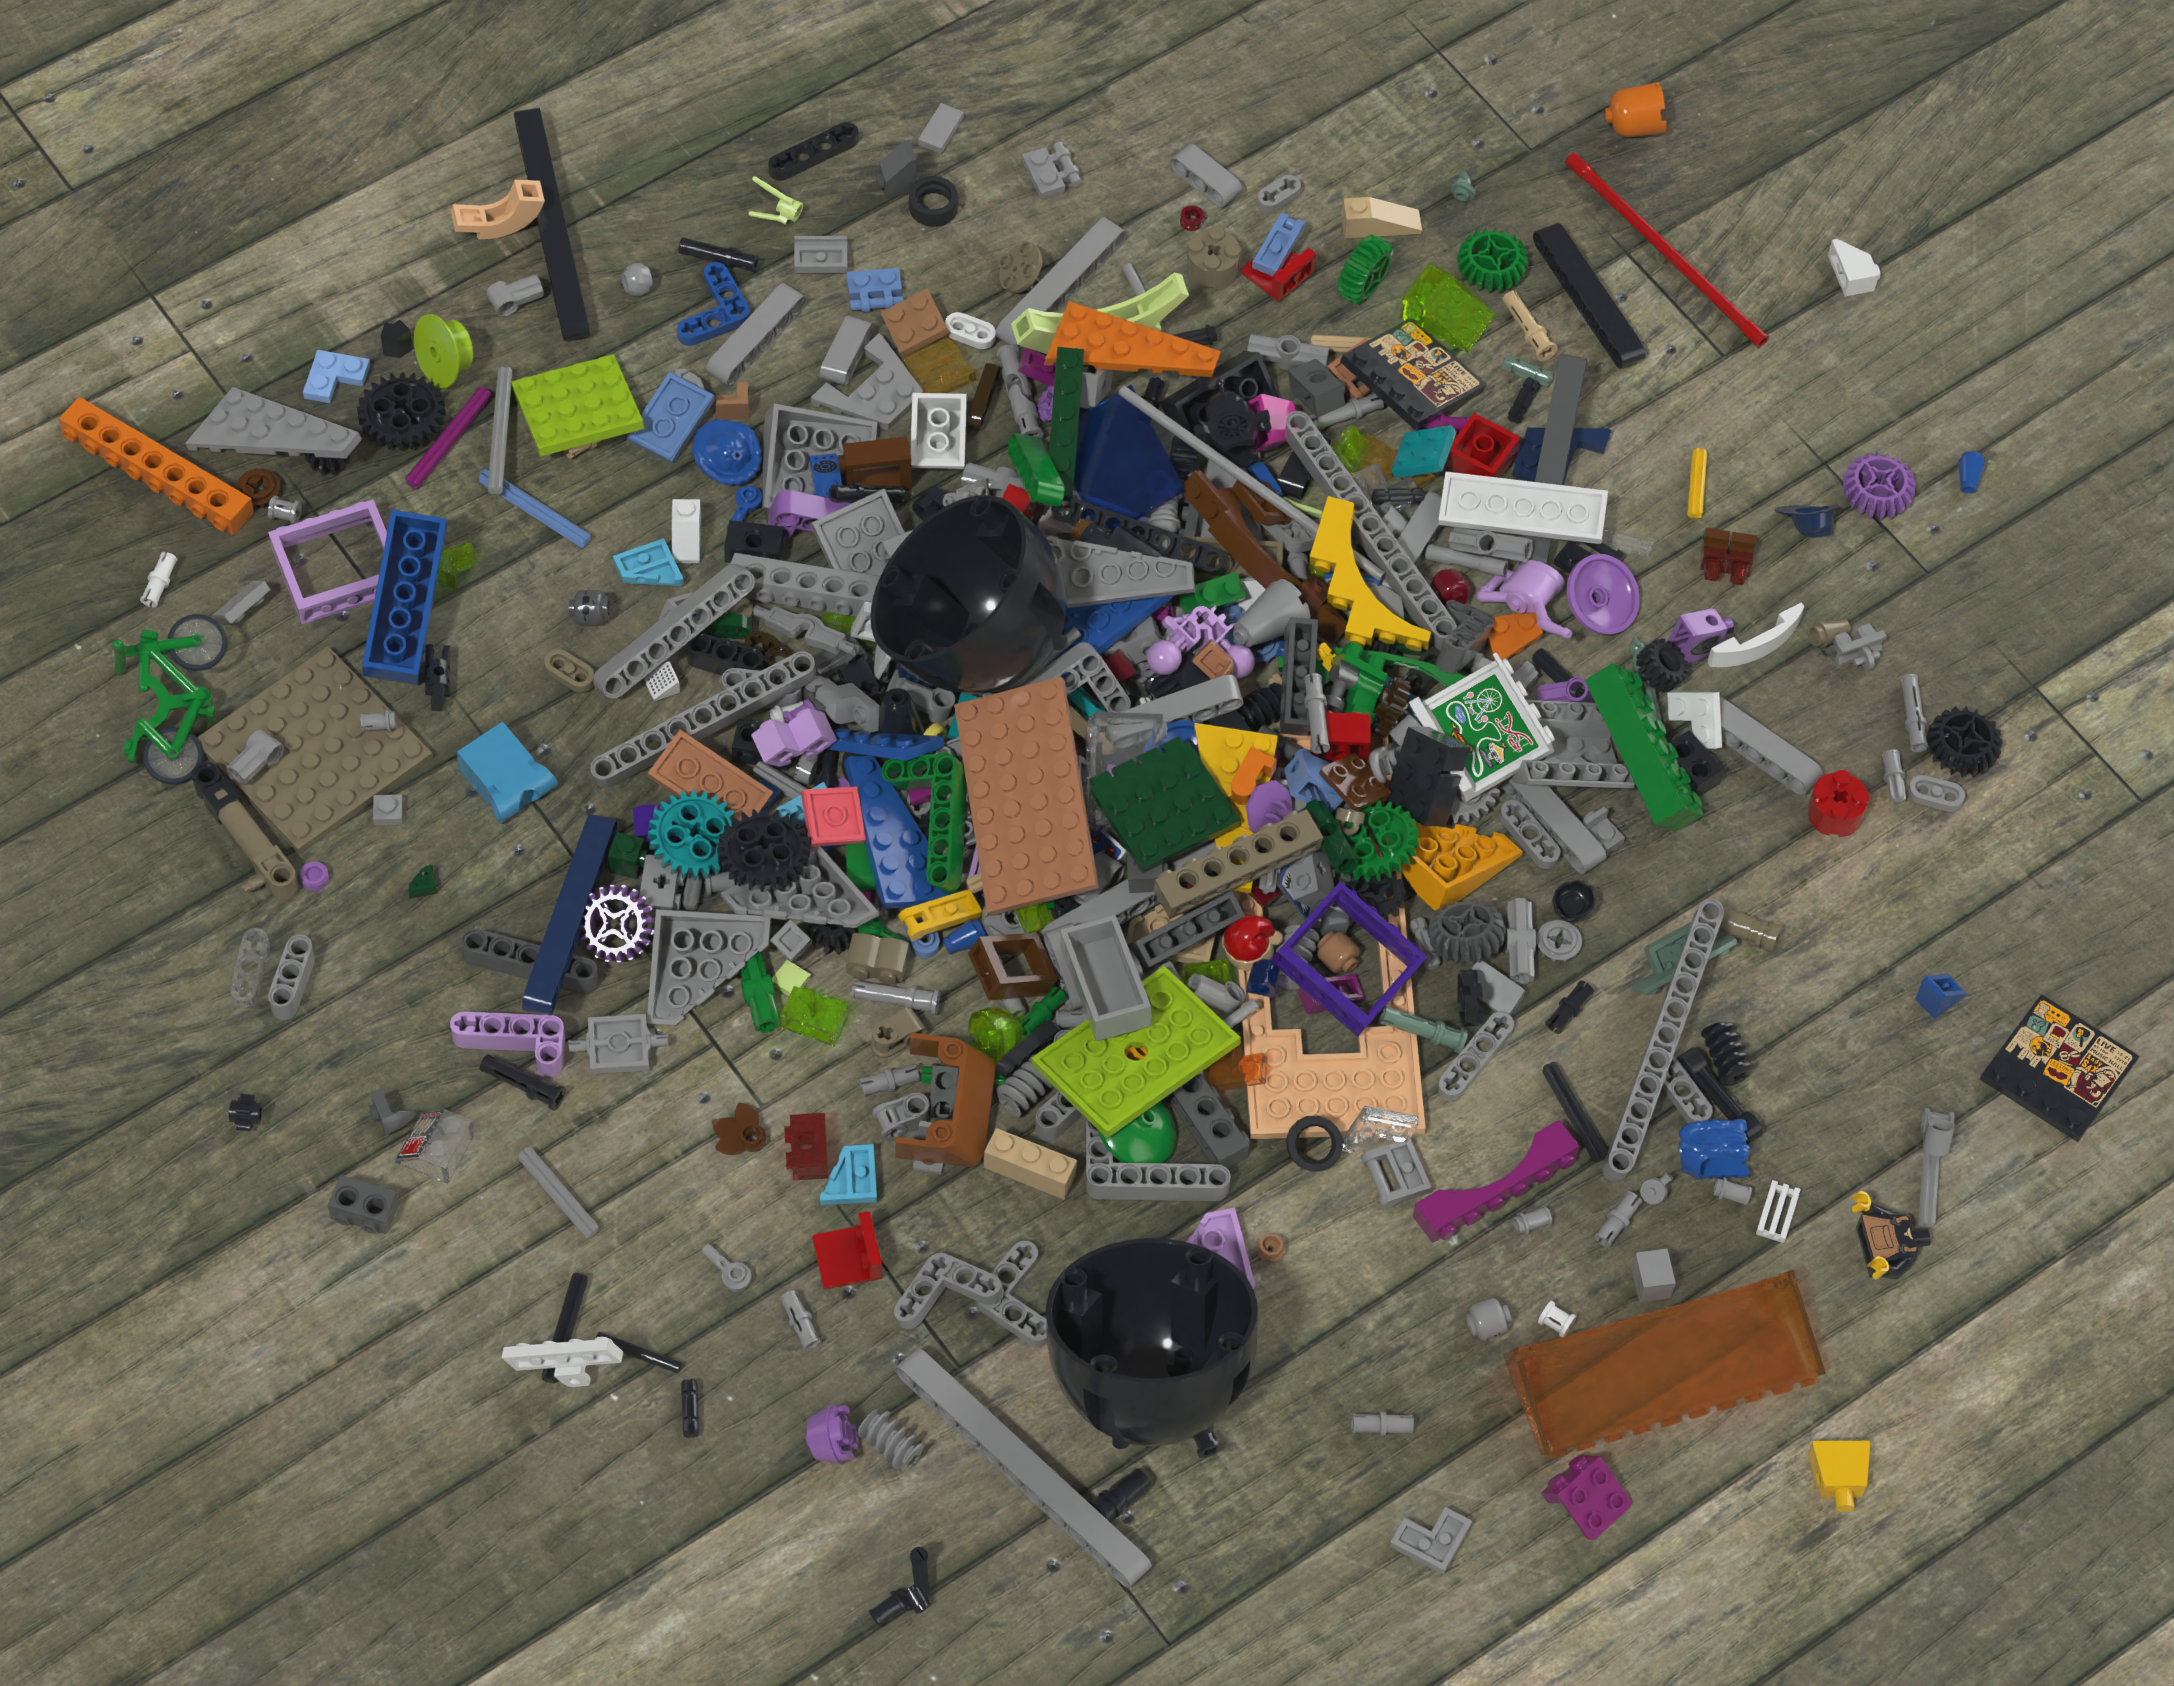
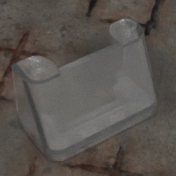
M1095 712L1088 719L1086 726V813L1089 831L1114 830L1090 794L1092 786L1089 779L1107 770L1114 777L1111 770L1113 767L1130 759H1133L1138 765L1136 756L1155 747L1159 749L1162 739L1167 737V722H1163V714Z

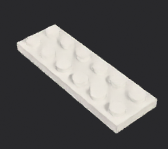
M1446 472L1438 525L1601 544L1608 491Z

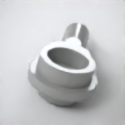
M707 1244L702 1249L701 1253L722 1271V1282L726 1288L738 1292L744 1290L750 1284L751 1271L745 1264L739 1262L730 1263L710 1244Z

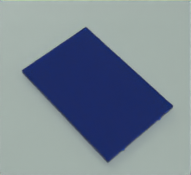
M1132 385L1127 387L1136 393ZM1118 393L1079 416L1074 487L1081 501L1138 520L1186 491L1148 415L1118 395ZM1094 512L1089 514V517L1092 522H1094L1096 518V514ZM1120 521L1114 522L1110 529L1114 531L1117 526L1121 525Z

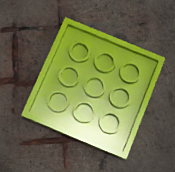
M614 354L511 381L513 393L540 457L644 429L643 419Z

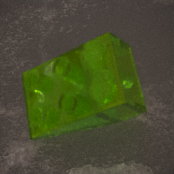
M1431 263L1426 266L1402 298L1400 318L1404 320L1414 319L1427 332L1467 353L1495 317V314L1452 274Z

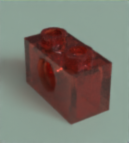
M825 1113L790 1115V1126H784L785 1144L791 1143V1152H786V1170H792L793 1180L828 1179ZM804 1144H809L812 1146L810 1149L800 1148V1146Z

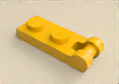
M970 889L906 908L898 914V918L903 925L907 926L909 938L915 941L926 934L964 923L969 919L980 918L982 910ZM921 917L924 922L918 923L916 919Z

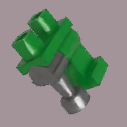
M1351 642L1344 646L1340 655L1333 657L1330 664L1332 667L1328 676L1333 682L1330 695H1326L1327 705L1325 706V711L1370 714V725H1372L1376 715L1373 711L1377 698L1388 675L1383 672L1385 659L1379 655L1370 654L1364 662L1360 660L1363 650L1362 646ZM1345 690H1348L1345 701H1343L1341 698Z

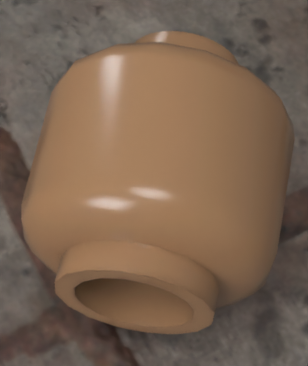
M1331 931L1317 944L1319 948L1317 957L1334 974L1343 971L1349 973L1359 963L1357 957L1360 949L1344 932L1335 933Z

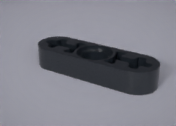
M1047 1021L1005 1054L996 1065L995 1071L1005 1080L1008 1077H1013V1073L1021 1069L1024 1062H1029L1032 1055L1038 1054L1051 1045L1055 1035L1062 1029L1053 1021Z

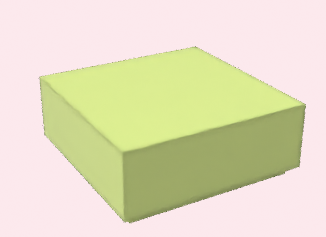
M786 960L771 980L773 987L795 999L811 979L810 973Z

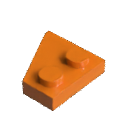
M1516 613L1492 617L1494 624L1488 636L1487 644L1493 661H1495L1493 654L1496 652L1501 660L1508 659L1513 655L1516 657L1527 646L1533 645L1542 639L1543 632L1537 624L1536 613Z

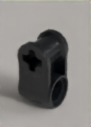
M864 658L838 668L837 672L840 682L843 684L853 683L880 705V698L878 696L879 684Z

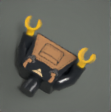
M1860 1191L1851 1196V1200L1857 1202V1204L1852 1206V1212L1863 1213L1860 1215L1856 1230L1869 1277H1873L1875 1280L1880 1277L1899 1279L1912 1267L1918 1254V1247L1930 1246V1233L1927 1228L1912 1230L1910 1219L1907 1215H1900L1897 1212L1871 1202L1869 1195L1864 1191Z

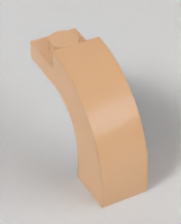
M514 180L508 195L493 204L482 206L453 204L451 215L455 232H474L477 234L478 239H493L519 231L530 224L543 207L545 201L540 181Z

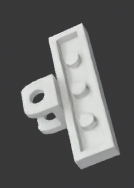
M596 1337L595 1340L586 1341L570 1339L568 1342L561 1343L544 1341L542 1344L535 1345L518 1343L516 1346L504 1347L502 1359L516 1371L555 1368L554 1377L569 1387L590 1385L591 1378L585 1372L586 1365L621 1363L623 1351L611 1339L606 1337Z

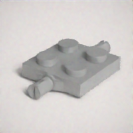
M646 1014L588 1017L586 1040H568L569 1053L587 1051L590 1059L591 1074L649 1070L651 1047L668 1046V1034L650 1035L647 1028Z

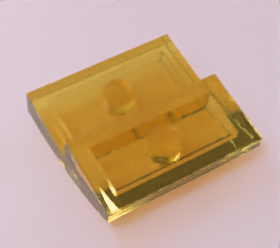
M948 337L901 358L902 363L921 387L923 393L947 394L976 380L975 371L962 359L960 349Z

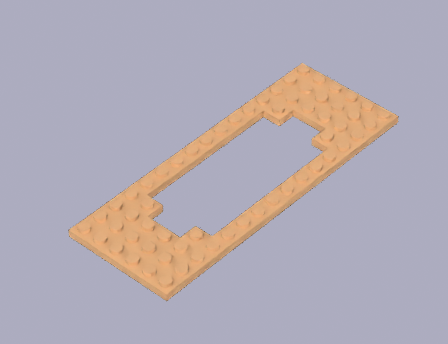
M1370 731L1369 755L1375 749L1389 744L1388 735L1387 737H1382ZM1311 732L1307 736L1277 733L1282 737L1287 736L1290 738L1292 744L1300 749H1308L1310 751ZM1368 755L1367 766L1371 769ZM1282 757L1278 768H1285L1290 761ZM1392 774L1383 776L1386 779L1384 785L1388 789L1392 780ZM1343 800L1338 805V808H1344L1346 802ZM1364 825L1378 857L1382 858L1379 846L1376 844L1369 826ZM1396 871L1397 879H1402L1401 872ZM1232 891L1245 916L1263 917L1262 907L1248 893ZM1398 908V916L1395 917L1390 914L1388 923L1395 925L1400 930L1401 935L1407 939L1405 909ZM1378 941L1382 994H1384L1407 966ZM1267 965L1262 969L1248 972L1237 968L1238 984L1245 994V1001L1240 1007L1251 999H1254L1259 1006L1257 1010L1241 1021L1250 1139L1286 1138L1289 1129L1297 1120L1306 1116L1316 1115L1329 1119L1334 1123L1342 1136L1425 1134L1417 1035L1388 1025L1366 1027L1358 1036L1359 1053L1303 1054L1301 1029L1272 1030ZM1410 977L1386 1006L1415 1016ZM1310 1126L1300 1133L1299 1138L1330 1137V1135L1324 1128Z

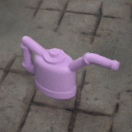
M1528 560V563L1522 562L1515 571L1507 569L1505 577L1494 575L1485 586L1479 589L1476 595L1477 600L1480 602H1505L1512 611L1517 613H1536L1537 624L1541 629L1560 635L1563 638H1570L1572 636L1570 629L1551 622L1545 608L1548 602L1564 588L1565 581L1557 570L1540 561ZM1502 582H1504V583L1501 585L1500 590H1499V591H1495V590L1498 588V586H1499Z

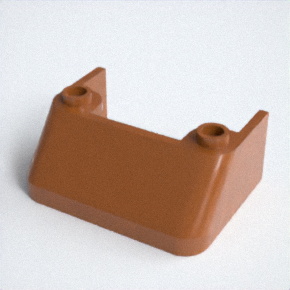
M911 1033L910 1054L937 1057L945 1066L959 1068L952 1121L938 1120L933 1122L927 1129L926 1141L896 1137L895 1158L965 1167L977 1166L984 1158L995 1078V1062L989 1055L960 1039Z

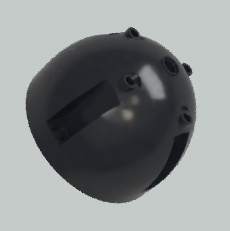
M978 495L967 497L943 507L925 519L905 538L893 553L879 578L873 595L870 614L871 629L880 649L918 679L947 691L996 694L1030 677L1045 663L1054 649L1059 651L1066 646L1068 640L1062 634L1067 612V589L1062 568L1053 548L1043 533L1009 501L997 496Z
M1143 1238L1116 1242L1095 1249L1078 1258L1059 1275L1050 1289L1047 1298V1346L1054 1376L1072 1407L1094 1428L1112 1437V1445L1117 1449H1125L1130 1444L1142 1446L1170 1445L1185 1441L1199 1434H1209L1213 1431L1214 1424L1222 1417L1227 1407L1241 1394L1252 1370L1258 1335V1306L1255 1292L1245 1275L1229 1260L1207 1248L1192 1243L1172 1239Z

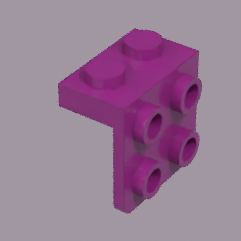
M1582 1454L1569 1462L1570 1467L1566 1471L1551 1478L1548 1482V1487L1541 1494L1547 1503L1563 1504L1583 1535L1589 1540H1594L1630 1508L1631 1500L1601 1456Z

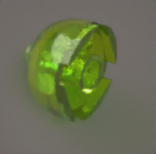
M988 1007L972 1013L969 1019L968 1032L969 1035L974 1034L976 1043L971 1044L972 1047L989 1055L994 1060L995 1065H997L1005 1054L1022 1042L1023 1028L1016 1017L1007 1009Z

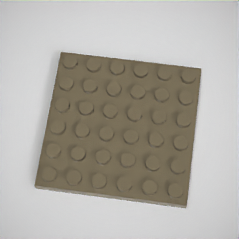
M329 646L197 737L202 746L203 754L218 766L220 772L299 855L374 801V795L385 794L433 759L432 752L397 716V727L391 729L390 732L387 729L362 732L360 714L384 713L389 708ZM262 729L283 744V754L275 764L271 766L266 764L246 785L239 784L228 773L227 766L246 748L249 737L255 731Z

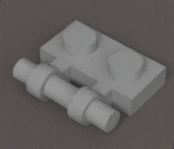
M1057 142L1053 145L1056 153L1051 155L1046 147L1022 154V163L1040 199L1064 193V183L1071 182L1073 187H1078L1082 184L1079 177L1080 171L1076 165H1073L1071 161L1072 155L1062 142ZM1062 164L1064 171L1058 172L1056 166Z

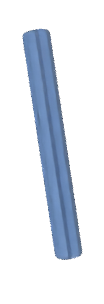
M484 469L479 475V482L488 487L489 469ZM503 479V490L499 494L500 496L579 547L584 548L591 539L588 532Z

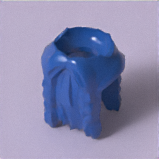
M1740 1118L1729 1121L1713 1119L1711 1121H1694L1683 1126L1679 1131L1681 1138L1679 1142L1682 1164L1681 1172L1689 1174L1697 1180L1705 1178L1720 1179L1722 1177L1744 1178L1749 1176L1748 1167L1743 1165L1747 1162L1748 1155H1750V1147L1745 1142L1748 1140L1747 1134L1744 1132L1747 1130L1746 1120Z

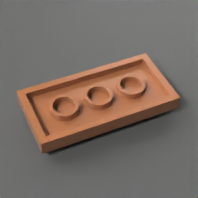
M682 730L678 731L647 774V777L678 798H680L681 791H684L687 797H691L692 790L696 791L697 797H701L703 792L707 791V799L709 800L717 795V804L720 805L723 802H727L725 812L734 810L733 818L741 821V813L743 812L748 817H751L752 810L755 809L759 815L773 796V791Z

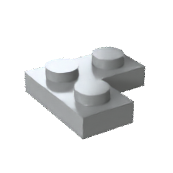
M1445 1507L1434 1528L1430 1531L1404 1517L1389 1547L1444 1575L1471 1527L1472 1520Z

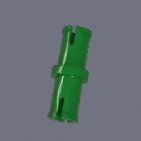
M1053 987L1040 1002H1035L1031 1006V1011L1016 1025L1021 1035L1025 1034L1027 1038L1043 1023L1051 1020L1052 1013L1067 1000L1065 993L1061 989L1056 993L1058 987Z

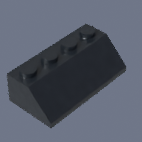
M1243 351L1216 367L1212 377L1201 376L1160 401L1165 415L1196 436L1193 426L1205 425L1208 422L1205 411L1207 402L1215 393L1220 392L1219 387L1215 384L1218 378H1222L1225 381V391L1231 390L1236 392L1246 402L1260 394L1277 398L1279 396L1260 353Z

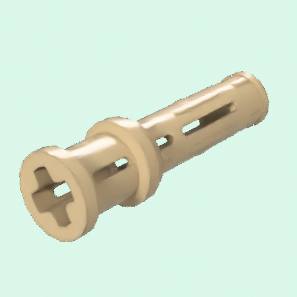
M1510 291L1505 294L1502 301L1525 333L1524 340L1527 345H1531L1535 350L1537 360L1542 362L1552 358L1557 353L1558 347L1547 337L1545 327L1537 324L1517 291Z

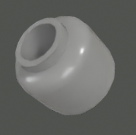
M1495 1298L1471 1305L1469 1314H1466V1320L1472 1337L1477 1336L1481 1341L1506 1334L1508 1329L1507 1323L1512 1322L1507 1305L1501 1306Z

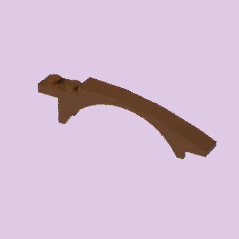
M1201 470L1194 471L1179 491L1210 525L1208 531L1263 588L1266 589L1272 582L1285 579L1299 589L1303 583L1274 561L1249 531L1240 512L1239 497L1232 490V487L1217 490ZM1300 599L1302 605L1307 603V601ZM1326 599L1310 619L1318 620L1317 634L1334 644L1345 631L1347 621L1331 605L1332 603H1328V599Z

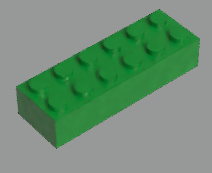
M1612 663L1585 679L1655 825L1676 832L1704 816L1700 809L1702 802L1699 796L1692 792L1689 787V775L1684 768H1680L1676 760L1678 753L1671 743L1668 744L1664 736L1667 733L1666 729L1659 719L1656 720L1652 712L1655 710V707L1647 695L1644 696L1641 687L1643 683L1636 672L1627 670L1625 667Z

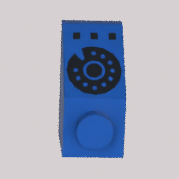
M837 454L809 456L813 493L816 496L829 498V488H831V485H842Z

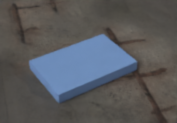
M668 372L641 414L644 429L629 433L627 439L631 443L674 464L716 398L713 394Z

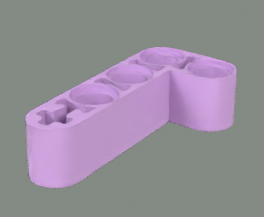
M459 1012L451 1018L452 1039L455 1045L460 1048L535 1051L537 1070L542 1076L548 1078L555 1077L562 1071L565 1034L563 1022L557 1016ZM491 1029L499 1030L496 1033H488ZM521 1030L528 1031L527 1033L522 1035L517 1034V1032ZM551 1031L557 1032V1034L552 1036L546 1035V1033ZM547 1057L555 1058L552 1061H544Z

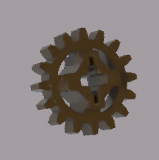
M1395 677L1393 682L1390 681L1388 687L1384 686L1377 698L1373 711L1376 715L1373 724L1370 726L1371 732L1387 737L1393 727L1405 718L1408 712V704L1411 700L1409 697L1410 682Z

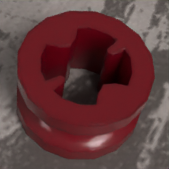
M1193 205L1184 207L1180 218L1182 228L1187 231L1200 229L1204 218L1202 209ZM1191 216H1195V217H1196V218H1194L1193 220H1189V219H1188V218H1191Z

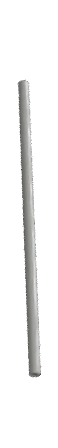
M1126 386L1120 389L1118 395L1316 536L1319 524ZM1352 549L1356 565L1380 581L1386 572Z

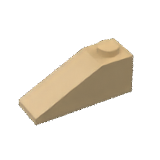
M1372 197L1343 199L1341 220L1344 239L1362 238L1371 234L1375 236L1422 234L1418 209Z

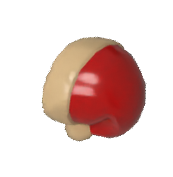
M1254 915L1237 919L1226 928L1222 937V945L1228 961L1236 968L1247 972L1256 971L1268 965L1274 954V946L1279 945L1283 941V935L1279 931L1274 930L1272 923L1268 919Z

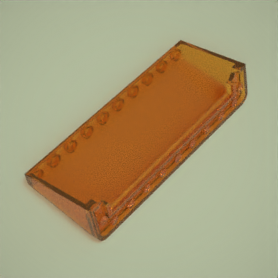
M1793 1270L1778 1274V1277L1763 1279L1757 1283L1540 1344H1532L1529 1347L1527 1345L1517 1347L1503 1355L1541 1456L1548 1455L1549 1460L1565 1456V1450L1576 1447L1577 1452L1595 1447L1593 1442L1604 1439L1605 1444L1623 1439L1622 1433L1632 1431L1634 1436L1651 1431L1650 1425L1661 1423L1662 1428L1679 1423L1678 1417L1689 1415L1690 1420L1707 1415L1706 1409L1716 1407L1718 1412L1735 1407L1734 1401L1744 1399L1746 1404L1763 1399L1762 1393L1772 1391L1773 1396L1791 1391L1790 1385L1800 1383L1801 1388L1819 1383L1817 1377L1826 1374Z

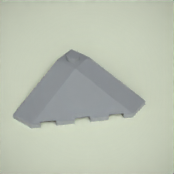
M773 404L765 412L762 509L769 510L776 495L783 490H793L813 495L809 456L836 453L838 459V455H843V444L876 440L877 422Z
M820 846L810 848L809 864L804 866V874H796L795 883L787 879L786 888L778 883L776 884L775 891H772L770 886L766 885L764 891L761 892L759 885H755L752 890H749V883L745 882L741 886L737 884L721 892V897L735 914L762 915L767 918L784 920L795 919L825 925L828 923L856 928L879 916L876 908Z
M656 909L647 1024L677 1026L684 1019L683 1016L695 1005L699 1007L715 993L714 989L727 978L730 980L746 966L745 962L758 951L761 953L769 946L771 918L754 915Z

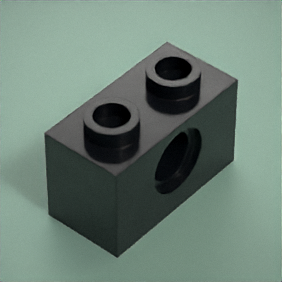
M729 520L724 545L725 563H731L735 553L781 560L784 545L783 526Z

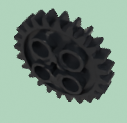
M401 372L400 378H396L393 373H390V380H386L381 376V384L378 385L371 382L372 391L368 389L363 390L364 397L359 398L360 406L357 407L359 425H362L363 434L368 433L370 441L377 438L379 447L385 442L387 443L388 450H391L394 444L398 445L399 451H402L403 446L406 444L412 450L413 443L415 442L420 446H424L423 439L426 438L432 441V432L439 433V425H444V416H446L444 397H441L440 389H435L434 382L426 384V377L424 376L416 380L415 373H412L409 378L405 377L404 372Z
M753 809L751 817H748L743 812L741 813V821L732 818V827L725 825L724 834L719 835V843H717L718 863H722L723 872L729 871V880L738 877V886L747 882L749 883V890H752L755 885H759L761 892L764 891L766 885H769L772 891H775L776 884L778 883L786 888L787 879L795 883L796 874L803 875L804 866L809 864L810 846L809 837H805V828L799 829L798 820L789 823V814L780 818L779 810H776L773 815H769L768 810L764 809L763 814L758 815L757 811Z

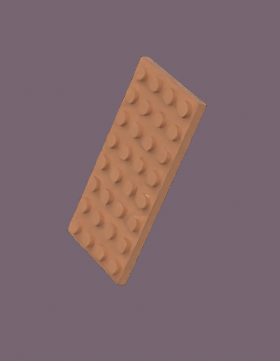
M1060 676L954 704L987 913L992 916L1098 889L1099 885L1064 679Z

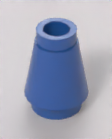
M1964 452L1958 460L1960 490L1971 494L1977 491L1985 461L1983 460V455L1978 452Z
M969 919L947 937L943 938V942L949 954L972 948L978 938L986 936L978 919L973 921Z

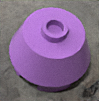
M831 1404L808 1418L806 1442L816 1460L844 1464L847 1460L855 1459L852 1450L858 1449V1436L856 1425H850L846 1416L850 1412L846 1405L836 1406Z

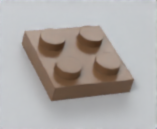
M928 288L880 312L902 357L949 334V330Z

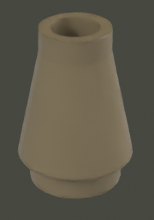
M1846 619L1816 621L1808 628V637L1813 646L1824 648L1834 642L1836 635L1844 632L1849 635L1851 627Z

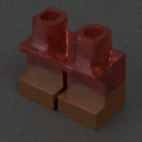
M1706 528L1702 541L1700 570H1704L1705 580L1716 581L1719 580L1720 573L1731 574L1730 582L1732 584L1744 585L1752 567L1757 535L1733 532L1727 555L1730 531Z

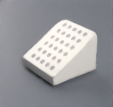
M669 661L644 677V682L654 702L680 693L678 678Z

